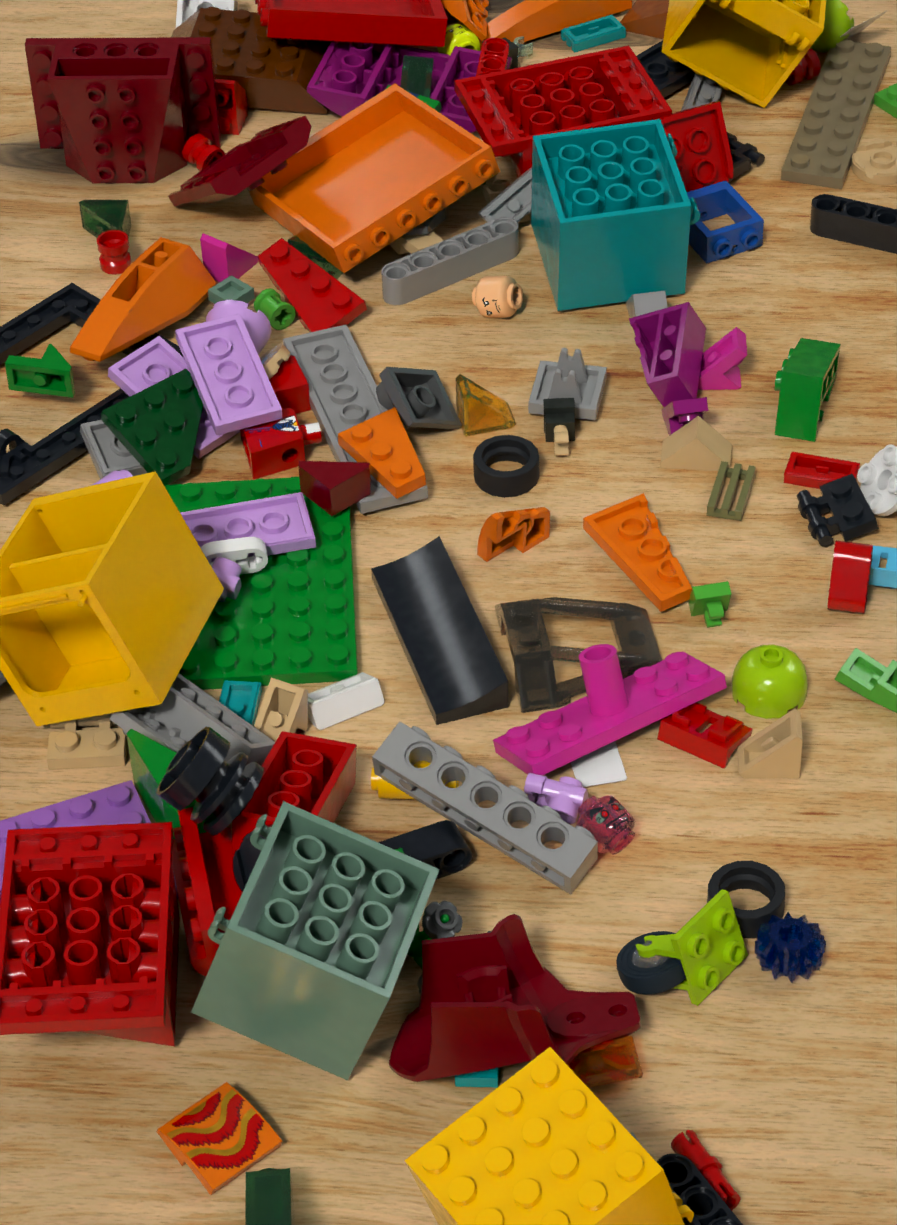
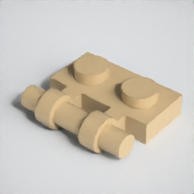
M111 713L50 724L51 728L65 729L64 731L49 732L48 768L49 770L125 766L127 735L123 733L122 728H112L116 724L110 720ZM99 726V729L78 730L79 727Z

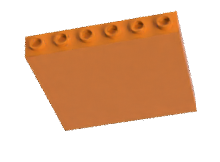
M393 84L309 137L307 146L286 160L288 166L276 174L272 175L269 172L262 178L265 182L249 191L257 207L341 272L346 273L500 173L491 146L397 84Z

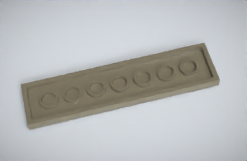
M845 39L837 43L836 47L829 48L781 169V180L835 189L843 188L851 166L852 154L857 150L874 103V94L879 90L891 57L890 46Z

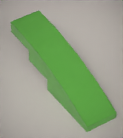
M855 648L839 670L835 680L865 698L897 713V661L892 660L889 666L885 667Z

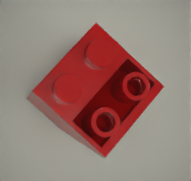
M215 79L220 131L222 134L239 135L248 116L246 90L234 80Z

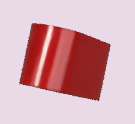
M836 540L827 609L865 614L873 545Z

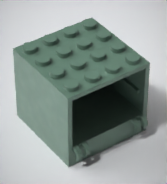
M283 801L272 827L265 825L267 814L259 817L256 827L250 836L251 844L261 850L231 919L227 920L223 917L226 910L225 907L219 908L208 929L209 938L219 944V947L191 1013L348 1080L391 997L440 869ZM218 928H220L221 930H223V931H225V932H224V933L219 932V931H218Z

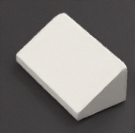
M361 672L309 693V720L314 727L322 730L382 706L384 698L378 679Z

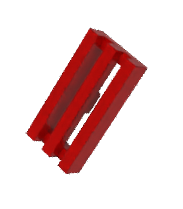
M791 452L784 472V483L820 489L819 486L853 474L857 481L860 463Z

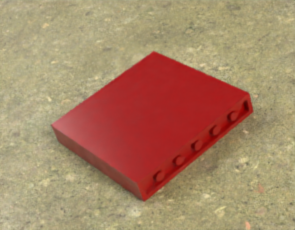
M255 0L257 13L260 15V26L265 27L267 38L445 46L448 18L441 0Z

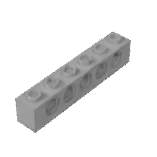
M399 721L372 756L375 775L570 895L598 858V841L595 840L590 831L581 826H571L563 821L559 813L551 807L545 805L542 807L530 801L528 796L518 787L513 785L507 787L497 781L488 769L479 765L474 767L464 761L461 754L449 746L441 747L431 741V738L425 731L416 726L410 728ZM418 761H427L430 763V765H428L425 768H416L413 766ZM454 780L463 783L457 788L445 786L448 782ZM485 800H490L496 803L493 807L490 808H482L478 806L480 802ZM518 820L529 823L528 826L521 829L511 826L513 822ZM552 840L563 844L557 849H549L544 846L546 842Z

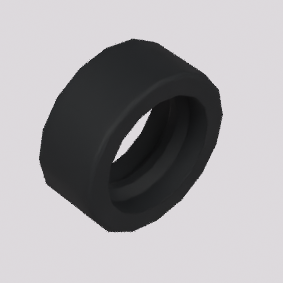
M500 435L484 440L476 447L473 454L475 483L482 491L492 496L516 497L529 492L536 486L540 477L538 449L531 441L520 436ZM500 461H513L524 465L522 468L513 471H499L489 467L491 464Z
M735 861L723 865L713 873L708 883L707 903L721 889L728 892L736 889H752L761 892L770 900L766 906L755 910L734 908L743 938H757L769 934L779 926L784 915L785 885L776 871L765 864L755 861Z

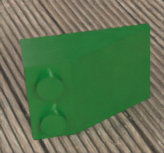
M130 729L126 734L134 786L156 823L172 822L173 828L180 827L178 810L157 795V788L176 752ZM194 800L184 809L194 807L196 801ZM204 821L197 824L199 834L206 832L203 830Z

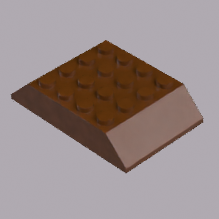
M217 7L200 8L173 31L171 37H211L215 79L238 82L246 90L248 108L327 114L328 108L307 93V86L331 41L267 38L265 27L260 26V15L258 13L243 9L236 11L221 10Z

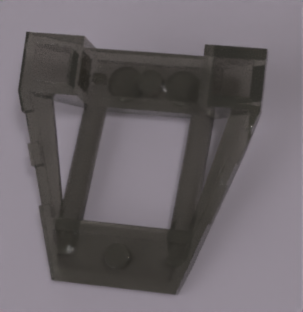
M558 597L536 598L495 605L501 635H507L515 670V689L522 713L560 708L570 704L571 697L586 692L583 675L556 684L553 661L580 663L579 654L584 648L551 646L542 613L610 620L619 649L617 654L623 679L634 674L639 668L650 667L662 661L647 610L628 603Z

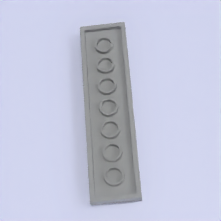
M347 325L284 338L283 345L290 351V355L295 356L309 384L310 406L336 462H357L338 444V433L377 416L388 409L384 408L378 401L376 394L377 385ZM370 474L371 494L356 502L360 513L363 514L428 498V487L425 485L396 499Z

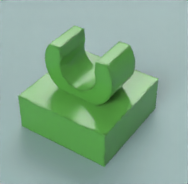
M729 582L692 587L688 603L691 616L704 615L707 628L722 626L721 618L724 617V611L728 610L732 595Z

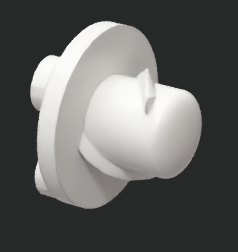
M892 444L887 445L875 454L869 463L863 464L857 475V479L861 483L860 489L873 514L878 516H888L897 511V446Z

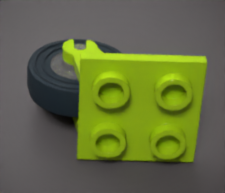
M721 889L677 933L656 931L643 934L628 942L620 950L616 960L617 971L623 985L634 993L646 995L661 993L672 988L688 991L691 1003L698 1006L748 956L729 892Z

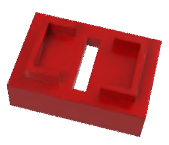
M696 702L664 717L660 721L657 740L725 769L734 750L751 736L753 729L743 725L744 722L728 715L725 717L708 710L707 706ZM710 723L712 724V725H711L710 727H708L705 731H703L702 733H699V732H700L703 728H705L708 724H710Z

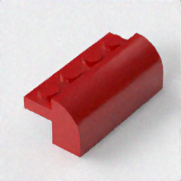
M193 807L181 811L178 810L180 827L173 828L175 839H173L172 866L190 962L195 971L206 977L219 947V944L209 938L208 929L219 908L225 907L226 910L223 917L227 920L231 919L243 892L239 888L233 872L234 855L232 854L231 827L225 828L215 836L207 832L199 834L197 824L190 820ZM218 928V931H219V932H222V933L225 932V931L221 930L220 928Z

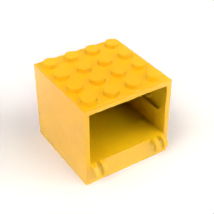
M669 0L661 52L670 60L680 62L691 68L696 74L706 76L717 82L723 89L731 90L741 95L747 102L765 108L823 32L826 0Z
M551 1047L547 1048L404 1160L439 1225H685L684 1217L689 1222H692L694 1212L687 1205H682L683 1200L675 1192H672L664 1169Z

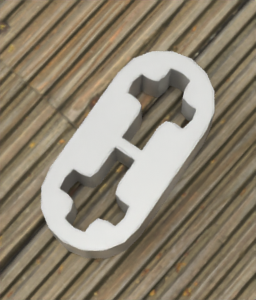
M257 537L212 541L201 546V550L211 567L214 563L211 562V559L221 557L237 563L242 568L241 574H248L262 570L268 563L265 542ZM254 553V556L248 557V554Z

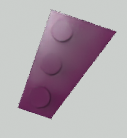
M686 302L629 318L636 337L634 339L636 345L640 350V360L647 385L662 406L665 407L672 401L697 398L706 327L690 303Z

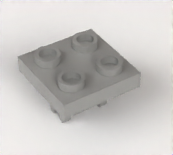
M562 348L558 362L540 360L528 402L529 413L543 415V399L574 398L575 418L596 420L607 379V367L584 365L580 349H576L574 355L569 356L568 349Z

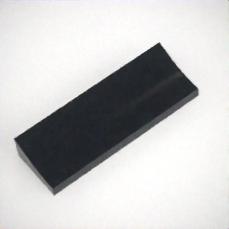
M440 536L403 558L371 568L374 585L436 725L508 708V680Z

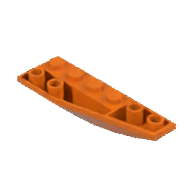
M160 237L131 263L103 296L70 346V353L82 356L88 361L101 362L190 315L208 297V290L217 283L189 245Z

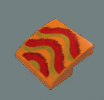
M227 1082L157 1129L158 1135L182 1166L187 1163L210 1195L278 1149L283 1142L262 1115Z

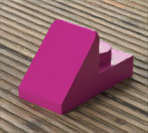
M735 327L703 353L698 390H736L741 388L738 365L747 356L746 334L739 328Z

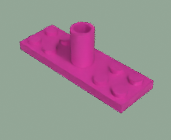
M599 644L588 647L579 654L587 696L556 711L545 712L538 719L526 725L509 729L506 734L493 740L495 752L526 774L545 775L727 688L725 674L682 651L671 653L666 656L665 660L650 667L639 668L634 674L623 679L617 649L614 646Z

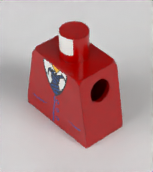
M291 408L282 409V419L240 429L241 441L253 479L298 467L299 461H305L304 446L322 442L319 423L299 425L295 411Z

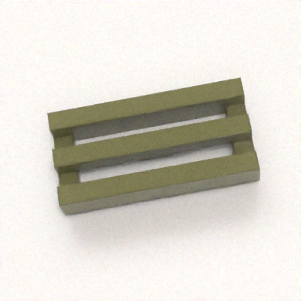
M721 461L707 505V516L742 521L755 479L756 466H749L748 470H742V464L735 463L734 468H728V462ZM726 477L730 478L722 507L718 509L717 505ZM738 480H744L736 509L731 511L729 509Z

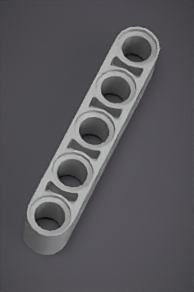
M507 217L498 218L386 264L381 272L384 301L390 305H403L515 258L519 254L517 221Z

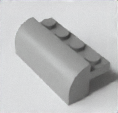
M179 673L162 704L111 713L110 720L122 728L125 735H127L126 733L130 729H133L176 753L205 727H210L230 742V749L225 762L237 753L243 752L248 756L246 765L251 762H257L261 766L275 744V741Z

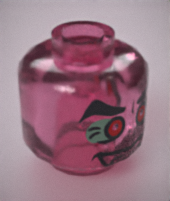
M606 795L600 798L592 796L583 802L578 809L580 817L577 820L576 826L584 827L593 834L595 840L598 841L599 854L608 852L612 855L617 854L633 840L635 836L633 831L635 819L614 796Z

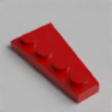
M283 238L258 255L260 266L277 290H280L284 295L285 301L295 308L301 324L309 332L347 325L367 310L365 300Z

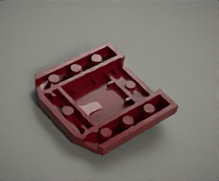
M302 116L258 132L250 141L237 145L180 185L181 189L168 195L174 207L187 203H214L236 196L246 188L248 191L257 188L265 182L262 178L269 172L273 175L288 166L286 160L307 146L312 127L306 116Z

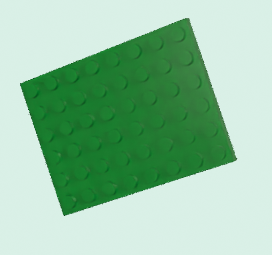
M299 477L187 483L165 486L179 512L301 492ZM303 494L315 535L316 548L269 555L265 568L258 572L241 574L239 576L241 589L236 600L226 597L224 602L217 601L179 674L202 690L222 689L224 680L261 682V686H268L271 677L290 684L339 682L357 675L350 506L331 516Z

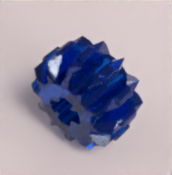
M788 911L784 919L772 915L768 924L760 925L754 952L756 958L759 959L762 971H772L774 980L781 976H788L791 983H793L798 975L808 980L812 971L820 970V966L823 963V953H825L826 941L824 936L821 935L818 923L808 924L806 915L798 919L792 918Z

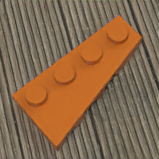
M644 493L583 518V529L660 612L690 599L692 587L678 559L673 557L666 536H662L658 528V520L654 512H650Z

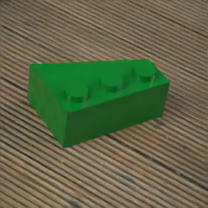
M800 338L796 347L790 348L788 359H784L782 370L777 371L774 390L780 391L775 435L816 441L818 421L822 422L824 411L820 410V406L823 401H829L837 376L841 344Z

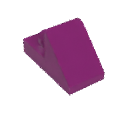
M707 397L672 401L662 409V416L669 436L697 416L703 419V414L709 411Z

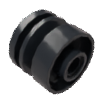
M205 727L190 741L185 743L173 757L157 788V795L180 811L195 800L196 803L191 812L190 820L196 824L204 821L203 830L215 836L222 832L246 808L262 779L264 768L257 762H251L246 765L248 756L243 752L237 753L225 762L230 749V742L212 728Z

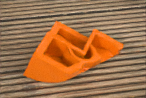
M545 507L492 514L487 518L481 529L477 555L488 562L512 546L522 553L528 551L549 538L550 511Z

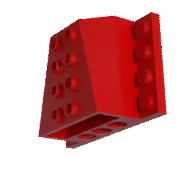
M629 45L454 80V91L483 142L491 146L495 157L509 156L517 178L532 167L533 136L649 121L672 114V109Z
M172 822L8 830L0 902V1035L76 1031L175 1047L180 915L172 866Z

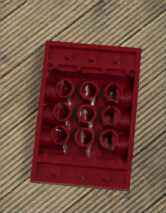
M211 37L26 38L25 51L40 149L64 148L66 166L91 183H155L187 166L188 161L183 158L182 150L187 140L195 134H203L210 140L211 145L221 147Z

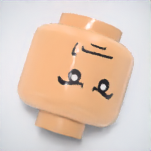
M509 275L484 276L479 280L472 292L474 306L486 318L511 317L521 307L523 301L521 286Z

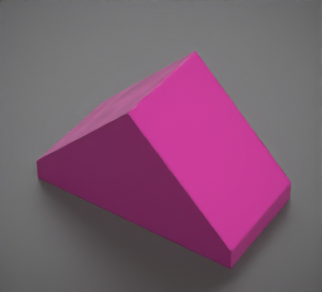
M204 233L201 236L203 265L213 279L218 282L231 275L239 279L258 262V256Z

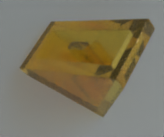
M462 374L455 378L457 415L462 424L461 428L465 437L510 429L516 425L509 404Z

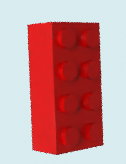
M282 731L261 765L264 768V774L252 799L241 814L232 821V854L234 855L235 851L240 848L242 839L255 829L260 816L267 814L265 825H273L283 801L334 823L355 785L357 744Z

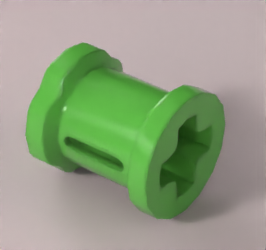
M265 289L255 298L254 309L257 312L258 309L263 312L274 329H285L293 322L296 315L295 308L290 303L283 302L280 294L274 289Z

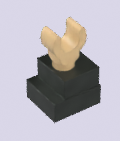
M574 398L543 399L546 442H554L555 456L569 455V441H575Z

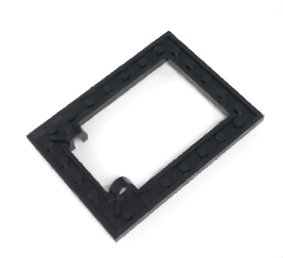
M70 283L0 326V365L6 362L9 355H17L70 321L83 327L100 302V299L74 283ZM154 333L121 351L129 355L160 336L183 356L178 345L158 333ZM120 388L32 446L11 430H1L0 504L4 506L88 451L80 433V425L101 420L103 410L130 396ZM9 444L10 451L6 453V447Z

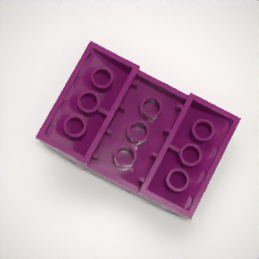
M331 41L307 86V93L319 103L343 117L384 91L388 85L397 84L404 90L440 101L442 109L439 113L472 133L477 131L454 91V80L476 76L481 51L455 46L451 55L397 44ZM508 57L507 70L510 68L512 63L511 57Z

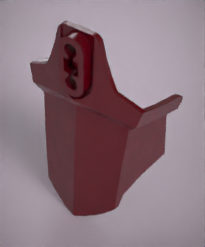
M512 914L500 920L490 933L422 940V984L419 1007L411 1012L402 1024L391 1051L389 1067L394 1073L407 1080L420 1082L532 1061L549 1047L569 1065L581 1051L608 1040L627 1037L641 1028L640 1015L635 996L630 992L567 990L542 965L530 944L521 917Z

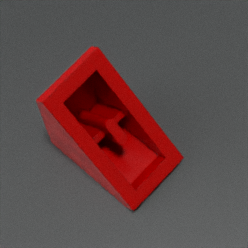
M290 355L287 361L283 360L279 365V371L269 381L282 409L291 408L295 411V414L310 411L309 384L295 356Z

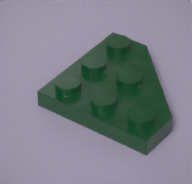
M187 369L102 411L101 420L147 473L157 472L164 486L190 474L204 405L192 376Z

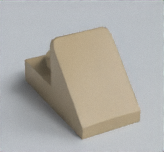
M271 677L254 727L275 742L282 731L295 733L296 729L306 732L308 728V690Z

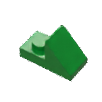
M52 344L48 345L42 359L14 355L8 356L5 368L9 390L74 397L75 387L72 367Z

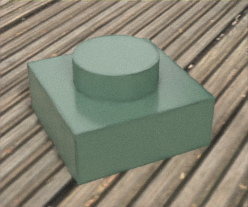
M232 275L208 290L209 301L214 304L225 300L248 303L255 298L254 288Z

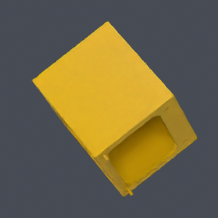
M156 471L34 498L0 550V671L36 726L162 704L224 590Z

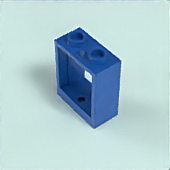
M726 180L687 192L689 200L691 197L695 199L700 212L698 222L690 225L689 245L706 264L763 245V218ZM728 214L735 222V224L710 231L703 223V221Z

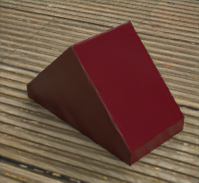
M299 461L300 491L331 516L371 494L370 462Z

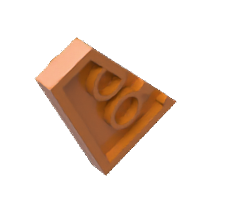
M395 407L338 433V444L357 462H370V474L396 499L426 485L425 472Z

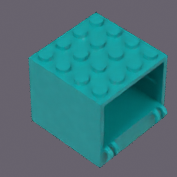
M661 119L533 136L531 225L558 311L626 302L633 294L666 291V296L685 293L690 225L698 222L700 212L695 199L691 197L689 200L675 161V156L677 155L676 145L670 133L668 137L666 136Z

